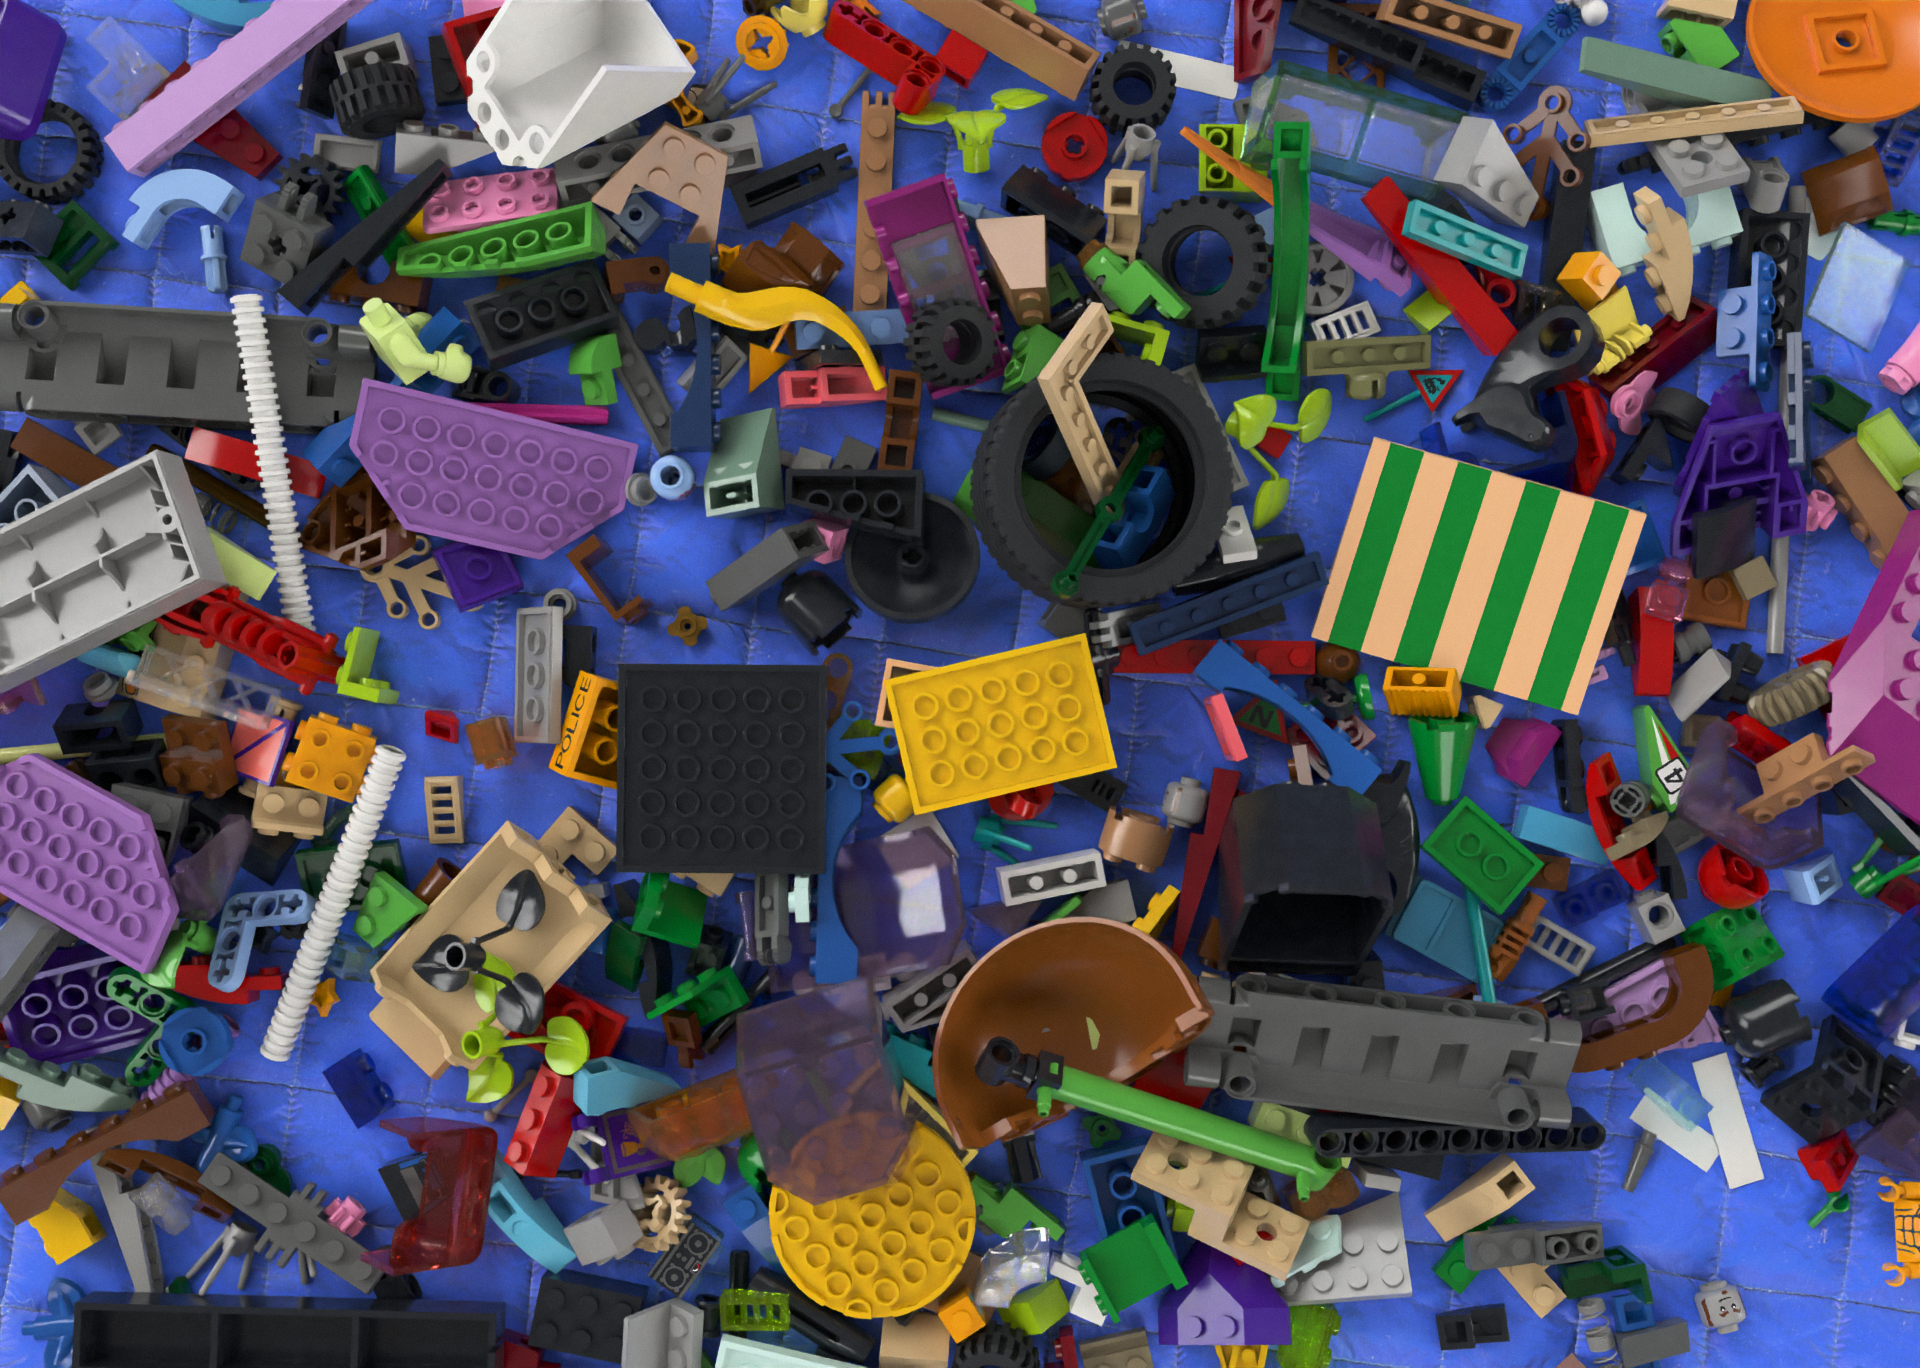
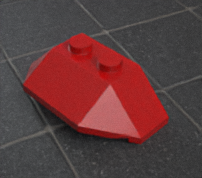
M1579 378L1547 388L1545 393L1571 491L1589 497L1592 496L1616 455L1614 450L1616 448V437L1614 432L1608 428L1606 420L1608 408L1605 399L1600 397L1599 390Z

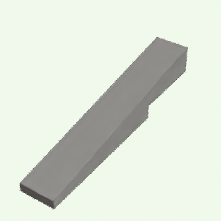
M99 1124L89 1127L83 1131L89 1133L99 1128ZM126 1143L119 1144L109 1149H127ZM106 1150L99 1152L90 1158V1162L136 1292L164 1293L166 1284L148 1185L134 1186L132 1176L128 1180L96 1165Z

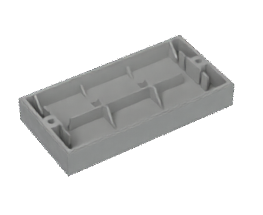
M156 449L0 528V694L227 584L181 456Z

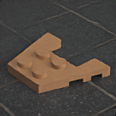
M665 121L634 152L635 154L622 167H619L601 188H598L593 193L591 202L620 215L634 185L637 184L698 215L685 243H710L715 252L728 154Z

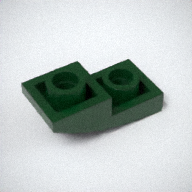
M619 920L613 923L608 940L605 960L606 978L634 993L638 989L637 984L640 982L645 967L641 956L648 935L632 931L631 925Z

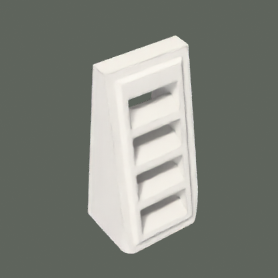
M1368 300L1311 322L1306 327L1310 340H1326L1327 338L1322 329L1326 326L1332 339H1340L1334 325L1337 321L1345 338L1369 337L1381 331ZM1361 311L1369 326L1365 330H1363L1356 314ZM1349 316L1357 332L1353 335L1345 320Z

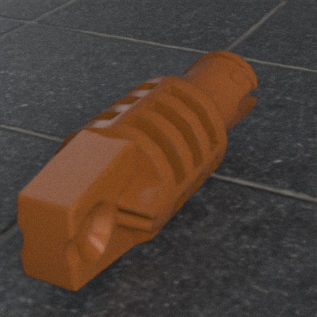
M1527 891L1515 915L1506 919L1505 926H1502L1500 929L1502 931L1501 934L1495 938L1497 940L1496 943H1492L1489 949L1492 977L1501 983L1518 963L1520 954H1523L1525 951V945L1529 944V938L1534 935L1533 931L1535 929L1533 925L1548 902L1535 893Z

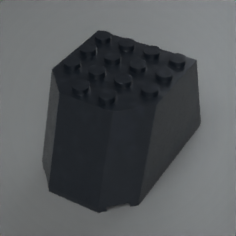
M1286 781L1235 797L1219 840L1218 971L1356 976L1394 910L1377 804L1348 786H1337L1330 782L1318 785H1301L1296 781Z

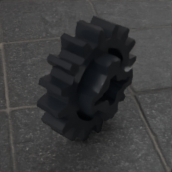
M301 153L300 161L290 157L288 160L291 167L287 169L280 166L279 170L283 174V178L274 179L273 181L280 186V191H276V193L281 195L284 185L289 181L299 185L300 189L296 204L300 206L303 195L308 191L317 195L318 200L314 214L333 224L331 215H343L342 211L338 208L339 204H348V200L342 197V192L349 190V186L340 183L345 174L335 170L337 164L330 160L325 161V158L318 154H314L311 157L308 154ZM309 170H319L323 174L319 175L316 173L313 175Z

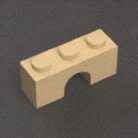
M1112 169L1105 178L1103 213H1107L1108 222L1106 239L1102 248L1109 247L1115 254L1130 263L1127 266L1129 267L1135 260H1140L1141 253L1136 252L1138 242H1142L1146 171Z

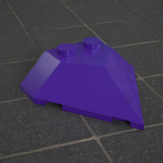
M1741 369L1739 374L1734 375L1725 382L1721 389L1714 391L1710 400L1712 403L1700 423L1685 458L1687 462L1674 483V495L1678 497L1682 495L1708 424L1764 414L1756 390L1749 388L1748 370Z
M1196 1239L1181 1266L1189 1284L1176 1290L1172 1283L1158 1307L1159 1345H1292L1290 1307L1283 1297L1279 1296L1269 1281L1267 1273L1247 1263L1240 1267L1230 1255Z

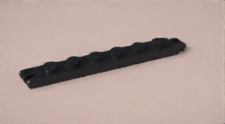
M1804 111L1803 124L1724 132V134L1737 151L1736 145L1747 143L1748 148H1753L1769 143V136L1779 134L1782 140L1802 134L1801 128L1812 126V130L1816 131L1833 126L1834 122L1833 120ZM1650 152L1628 158L1617 165V171L1621 175L1650 168L1652 174L1663 172Z

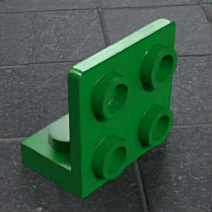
M644 873L631 930L696 949L700 943L708 896L697 889L668 881L670 873Z
M1753 904L1742 909L1722 908L1685 928V931L1679 933L1685 944L1695 942L1705 945L1712 965L1713 989L1715 992L1785 956L1777 940Z
M730 965L719 971L713 966L696 976L698 979L697 983L691 978L675 987L674 989L677 992L675 996L670 991L654 1001L656 1008L648 1012L646 1016L651 1020L683 1003L687 1011L696 1012L699 1026L702 1027L743 1006L750 999Z

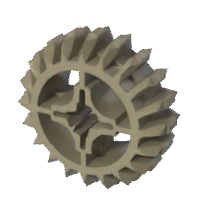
M1824 660L1813 661L1760 685L1759 688L1750 693L1745 703L1750 717L1760 721L1766 728L1775 727L1778 724H1784L1807 715V713L1827 704L1832 700V693H1827L1828 678L1833 670L1831 662Z

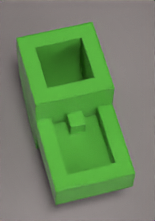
M604 333L588 337L577 342L572 348L568 365L569 375L580 374L585 405H610L618 403L612 369L621 367L622 364L616 333Z

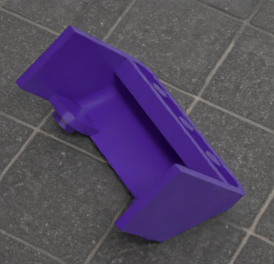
M0 0V139L17 141L31 138L39 128L67 40L65 30L56 19L21 0Z

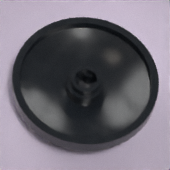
M926 492L924 546L851 528L845 546V569L856 596L875 614L898 623L918 624L929 622L953 611L971 592L980 569L979 541L972 523L959 507L941 496Z

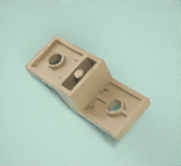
M1153 1132L1132 1171L1131 1180L1194 1209V1215L1187 1235L1285 1282L1310 1221L1247 1192L1246 1190L1255 1166L1242 1160ZM1178 1161L1185 1168L1182 1170L1174 1169L1168 1162ZM1266 1231L1272 1235L1274 1240H1263L1258 1236L1257 1232Z

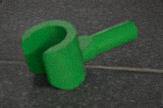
M1826 1191L1828 1202L1807 1222L1809 1226L1814 1229L1833 1212H1846L1850 1208L1848 1193L1840 1197V1191L1830 1193Z

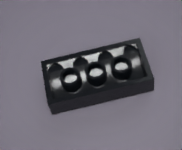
M1743 208L1738 211L1743 232L1732 238L1733 244L1730 245L1727 289L1751 286L1753 252L1761 251L1771 256L1777 270L1776 278L1772 280V294L1775 298L1776 308L1774 314H1771V328L1775 335V343L1771 349H1787V333L1802 332L1811 213L1777 211L1768 214L1757 212L1750 208Z
M594 259L464 301L469 319L491 372L572 345L588 337L620 328L619 313Z

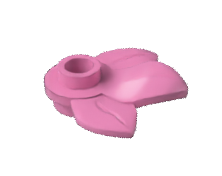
M1647 370L1640 373L1630 384L1620 387L1612 395L1610 410L1614 416L1618 417L1621 432L1628 435H1638L1642 427L1641 414L1648 410L1657 396L1656 392L1651 388L1657 378V372Z

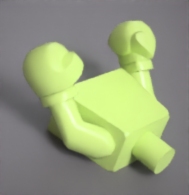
M380 298L370 299L363 305L362 309L366 315L360 318L359 324L380 359L406 386L428 371L433 376H438L441 379L458 384L463 383L469 378L472 369V358L463 351L462 345L451 343L445 352L435 351L434 354H429L418 340L420 330L432 319L430 314L417 312L405 318L389 303H383Z

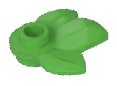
M694 1125L686 1134L673 1135L667 1140L671 1161L675 1162L673 1168L674 1179L679 1181V1187L681 1188L693 1186L702 1176L716 1185H719L724 1178L726 1157L717 1148L719 1142L718 1135L709 1125ZM697 1137L703 1138L706 1141V1146H697L695 1139Z

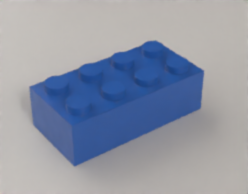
M1145 1136L1079 1152L1101 1240L1152 1213L1178 1261L1162 1195L1131 1180L1132 1171L1148 1143Z

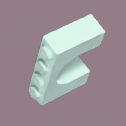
M1623 182L1590 192L1586 223L1595 251H1602L1621 272L1619 278L1637 272L1636 267L1645 265L1642 256L1650 252L1651 249L1645 240V236L1648 233L1643 231L1634 219ZM1730 186L1683 198L1693 256L1701 253L1700 248L1710 245L1712 250L1733 244L1732 238L1743 232Z

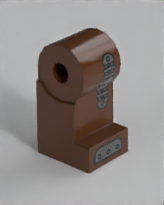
M657 256L605 262L604 278L613 303H624L625 293L645 291L650 294H657L662 292L669 278L668 263Z

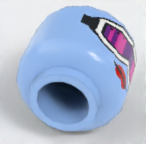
M669 455L660 458L653 465L650 472V483L653 490L662 498L669 501H681L688 498L694 491L696 474L693 467L684 458Z

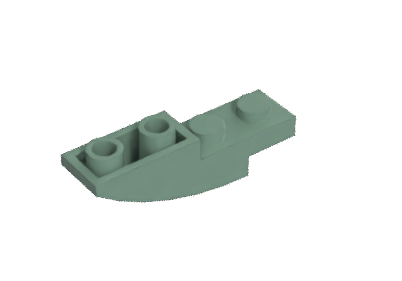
M0 1045V1076L18 1083L17 1098L56 1109L83 1112L130 1109L137 1103L138 1087L131 1085L124 1077L115 1078L103 1073L100 1068L93 1064H81L73 1061L67 1072H65L53 1062H41L29 1057L26 1052L19 1048H7Z

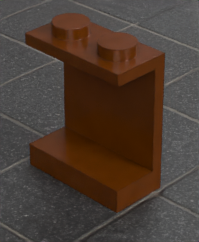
M593 534L566 554V556L616 622L625 625L629 623L636 625L650 614L648 609L653 606V603L649 599L638 595L621 607L593 569L595 565L614 551L605 540Z

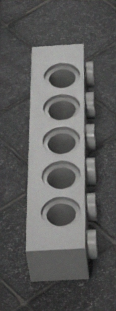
M752 115L681 129L728 154L726 175L763 167ZM651 135L578 149L553 162L556 183L564 207L590 202L593 193L598 188H601L611 178V175L619 167H622ZM635 184L630 194L649 190Z

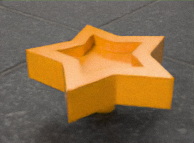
M723 243L718 244L721 270H724L725 274L735 258L743 251V244L733 248Z
M328 978L326 981H320L316 984V992L312 994L313 1000L309 1004L317 1007L320 1017H327L331 1006L341 1001L335 992L336 978Z

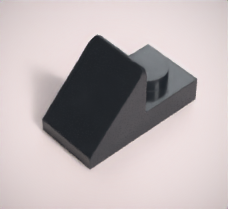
M1655 418L1643 425L1640 433L1636 436L1609 479L1621 486L1632 481L1636 482L1645 472L1647 464L1660 472L1673 467L1662 420Z

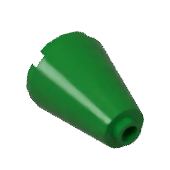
M1458 711V718H1453L1451 715L1447 718L1445 716L1439 717L1438 715L1434 717L1428 715L1426 717L1424 714L1420 717L1417 714L1413 717L1408 716V728L1424 795L1427 799H1431L1434 805H1451L1453 800L1460 797L1478 725L1477 716L1474 714Z

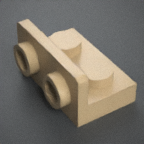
M257 782L251 826L252 828H258L257 832L264 835L276 836L279 835V831L292 832L295 838L306 840L314 839L315 835L323 836V823L328 795L300 786L275 784L274 787H269Z

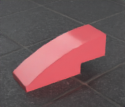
M879 366L886 381L885 366ZM821 367L818 370L783 371L778 376L780 410L845 406L886 401L887 387L875 392L864 367Z

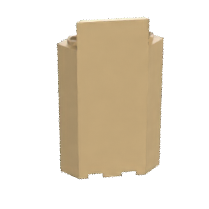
M509 820L504 823L429 905L427 910L418 917L370 970L375 982L374 988L383 997L378 1005L369 1013L370 1019L429 1077L438 1080L451 1065L455 1067L461 1065L474 1071L487 1056L477 1059L468 1058L462 1050L461 1041L466 1032L479 1029L478 1022L486 1020L493 1013L484 1012L476 1001L473 971H469L467 984L456 992L438 990L425 982L412 968L413 964L426 953L436 939L446 934H453L459 936L465 943H470L472 937H481L505 927L508 922L501 921L496 914L498 897L506 884L517 873L530 869L534 872L545 896L546 906L542 920L529 931H520L514 926L510 932L483 942L480 946L486 952L506 961L514 970L515 975L521 972L533 975L540 982L545 994L612 921L603 903L592 892L588 894L574 882L576 877L558 859L555 861L550 859L539 849L542 844L535 837ZM498 1018L490 1024V1026L500 1029L504 1034V1038L511 1031L505 1028Z

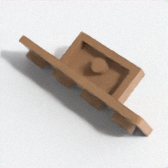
M1813 732L1756 764L1764 794L1737 808V815L1757 824L1770 822L1775 816L1790 808L1800 806L1806 799L1817 793L1831 789L1834 784L1841 780L1861 773L1865 767L1876 762L1874 754L1851 745L1829 757L1822 736Z

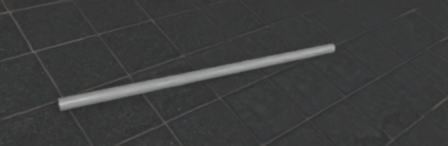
M1806 186L1789 187L1787 212L1806 213ZM1781 349L1778 412L1781 414L1788 436L1789 407L1787 392H1789L1787 349ZM1790 536L1771 538L1770 570L1778 586L1769 590L1766 654H1784Z

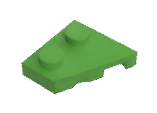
M375 872L352 930L373 948L382 947L394 938L396 932H400L410 925L408 921L414 916L423 914L428 906L387 872Z

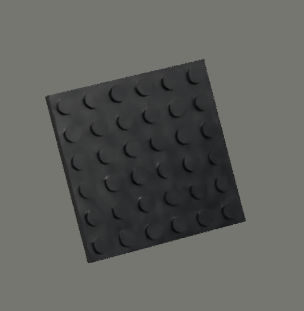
M618 664L616 872L825 874L828 666Z

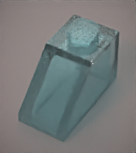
M1655 1057L1643 1059L1626 1078L1676 1125L1689 1132H1692L1714 1108L1692 1086Z

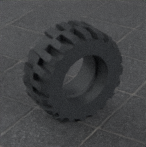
M1191 196L1188 200L1179 199L1172 202V207L1168 210L1162 208L1155 215L1157 218L1154 224L1148 223L1143 233L1147 236L1144 243L1138 242L1136 252L1141 253L1140 260L1146 261L1192 310L1183 319H1174L1173 317L1167 319L1161 313L1159 316L1166 321L1176 323L1177 326L1193 329L1221 328L1230 322L1235 323L1242 319L1246 311H1252L1258 304L1256 301L1259 294H1264L1268 286L1265 284L1267 274L1271 275L1272 264H1268V255L1272 253L1270 244L1265 242L1264 236L1266 233L1262 226L1255 222V217L1247 210L1242 209L1233 202L1214 196ZM1205 230L1214 231L1223 236L1231 247L1233 254L1232 271L1228 281L1218 292L1208 296H1196L1184 290L1177 279L1175 272L1176 255L1182 243L1191 234ZM1156 300L1149 305L1151 309H1156L1154 306L1157 302Z

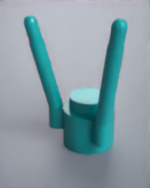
M991 813L990 818L981 815L973 841L981 843V849L992 852L1009 864L1021 863L994 845L1000 846V843L1004 842L1026 851H1032V845L1004 835L1006 827L1000 824L1057 829L1058 823L1032 819L1012 821L1006 820L994 813Z

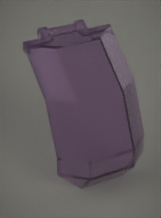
M930 826L842 845L836 864L834 880L835 898L841 921L849 937L860 950L859 981L950 965L968 928L959 862L954 852ZM788 874V893L791 892V886H794L795 874ZM813 874V887H818V874ZM755 891L735 893L736 904H740L745 951H742L743 962L758 961L753 902H755ZM814 907L810 922L796 923L795 913H789V936L787 937L792 943V955L790 962L787 964L779 965V963L776 964L775 962L773 966H768L771 993L833 985L816 984L815 977H810L809 975L810 956H816V942H811L810 927L811 921H817V907Z

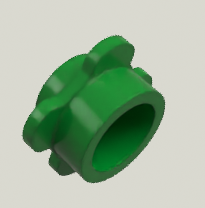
M1095 1113L1083 1119L1082 1125L1088 1130L1091 1137L1090 1144L1093 1147L1100 1148L1104 1142L1120 1139L1121 1129L1116 1127L1113 1118ZM1100 1125L1105 1126L1104 1131L1099 1130Z

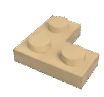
M568 806L538 840L542 844L539 849L553 861L558 859L564 865L574 855L597 876L601 874L616 856V844L573 806Z
M1536 1263L1497 1268L1541 1319L1567 1297L1545 1272L1550 1265L1541 1266Z

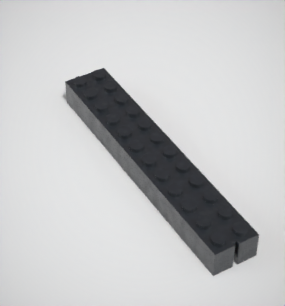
M92 1291L76 1301L74 1305L72 1368H504L505 1340L500 1339L505 1334L506 1302L205 1294L200 1296L199 1294Z

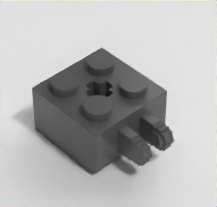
M291 181L284 185L281 195L274 192L256 199L240 260L283 284L287 283L325 250L330 248L336 231L333 224L314 214L318 200L317 195L308 191L303 195L300 206L296 204L300 188L299 185Z

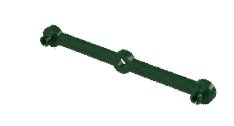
M1146 426L1139 432L1137 437L1138 448L1110 495L1103 497L1095 505L1096 518L1065 570L1058 572L1051 579V589L1057 597L1068 599L1078 591L1079 575L1108 525L1115 523L1122 516L1123 509L1121 503L1148 457L1163 446L1165 431L1161 426ZM1106 506L1112 509L1113 514L1106 510Z

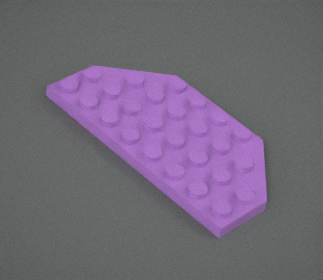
M363 378L349 447L360 460L369 477L383 498L386 499L404 529L538 560L547 558L560 548L624 510L627 498L625 486L627 480L632 475L639 445L368 378Z
M39 753L27 754L17 758L16 761L0 765V893L140 973H151L159 959L180 909L150 814Z

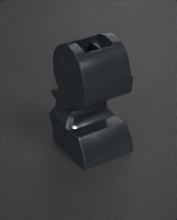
M691 306L683 308L678 314L677 318L680 328L677 332L669 331L658 318L644 320L638 325L634 333L637 345L651 355L663 352L667 346L673 351H692L697 346V335Z

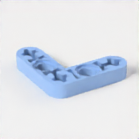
M300 889L239 893L232 896L226 902L223 909L208 971L209 984L227 993L238 989L245 977L256 927L306 923L311 919L312 912L317 910L315 908L316 899ZM275 901L276 907L270 915L265 916L266 907ZM288 905L291 907H296L295 911L291 908H288ZM246 907H248V908L252 909V912L249 911V910H244V909H245ZM239 935L238 945L234 949L229 950L230 941L233 937Z

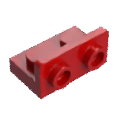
M1731 711L1727 714L1717 738L1756 764L1791 745L1786 738L1778 736L1763 726L1757 719L1747 714L1740 715L1736 711Z

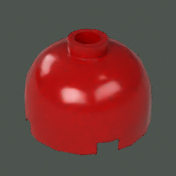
M1727 839L1709 848L1702 856L1697 867L1698 882L1703 896L1721 907L1732 910L1748 907L1761 900L1769 891V881L1760 863L1753 866L1751 861L1746 858L1751 853L1740 844Z

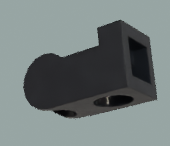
M563 625V640H566V662L562 666V680L569 687L575 688L580 670L595 674L597 628L593 626Z

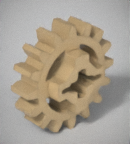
M656 1175V1178L647 1176L644 1181L645 1185L639 1184L645 1201V1208L638 1210L630 1209L637 1217L639 1227L644 1235L634 1243V1247L657 1253L658 1250L669 1251V1244L678 1245L680 1243L677 1236L678 1233H687L688 1231L683 1223L684 1220L688 1221L692 1218L691 1215L686 1214L685 1210L692 1203L691 1201L683 1200L687 1189L679 1187L678 1180L669 1179V1177ZM657 1192H664L663 1195H656ZM653 1232L657 1233L658 1235L652 1237L649 1234Z

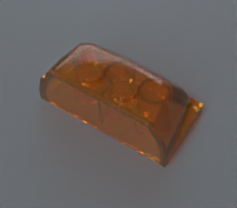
M749 1062L626 1112L629 1123L640 1142L655 1155L676 1162L699 1156L707 1150L733 1142L738 1137L759 1128L769 1108L770 1090L780 1086L776 1072Z

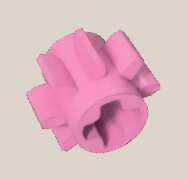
M1813 490L1810 495L1805 492L1808 500L1806 531L1814 532L1819 526L1827 530L1838 513V510L1833 508L1836 503L1834 498L1822 490Z
M349 1195L344 1201L339 1197L335 1198L324 1211L329 1216L325 1221L346 1235L349 1234L352 1238L367 1225L362 1219L367 1210Z

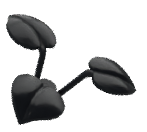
M525 869L517 873L501 891L497 900L496 914L501 921L508 922L505 927L481 937H472L470 943H465L457 935H443L436 939L426 953L412 966L414 971L425 982L444 992H456L462 989L469 980V971L504 983L506 987L498 992L495 1000L496 1016L505 1028L526 1035H531L536 1031L544 1014L545 995L540 982L527 972L517 974L513 981H511L506 976L484 969L482 966L486 961V952L480 945L483 942L510 932L514 926L520 931H529L542 920L546 906L545 896L534 872L530 869Z

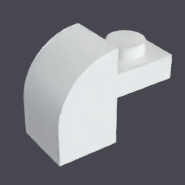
M1053 1252L1048 1264L1050 1274L1076 1285L1069 1300L1070 1313L1102 1326L1106 1316L1102 1315L1095 1302L1094 1297L1098 1295V1292L1093 1283L1086 1285L1077 1268L1081 1264V1259L1067 1252H1063V1255Z

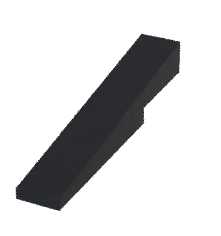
M1298 0L1288 23L1466 112L1474 104L1487 74L1483 70L1426 48L1427 41L1327 0Z
M1563 139L1560 142L1575 167H1579L1583 171L1584 179L1577 187H1566L1560 182L1561 172L1555 163L1553 165L1550 211L1544 222L1536 318L1545 311L1559 305L1575 306V299L1557 282L1556 278L1572 255L1582 252L1597 147H1589L1587 151L1577 153L1568 148L1567 140ZM1575 141V147L1580 148L1584 141ZM1574 170L1570 171L1567 175L1569 183L1574 182L1576 179V172ZM1571 330L1562 333L1556 338L1551 351L1567 352L1569 350Z
M440 159L436 160L285 283L277 292L308 317L352 266L362 275L369 269L452 176L447 165Z

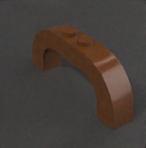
M1689 942L1661 952L1660 954L1669 979L1668 993L1664 1002L1658 1009L1646 1016L1582 1037L1572 1072L1587 1073L1604 1068L1606 1071L1617 1070L1624 1067L1627 1060L1636 1057L1639 1060L1654 1057L1658 1054L1657 1050L1675 1044L1689 1035L1705 1016L1713 994V970L1705 945ZM1533 997L1511 1004L1532 1008L1540 1012L1544 1018L1548 1017L1543 1002Z

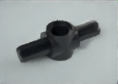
M1087 608L1083 613L1084 628L1102 705L1104 706L1108 705L1111 700L1109 675L1113 674V668L1118 666L1120 654L1117 646L1102 648V643H1091V636L1099 635L1100 629L1090 630L1089 623L1099 621L1098 614L1103 613L1101 608Z

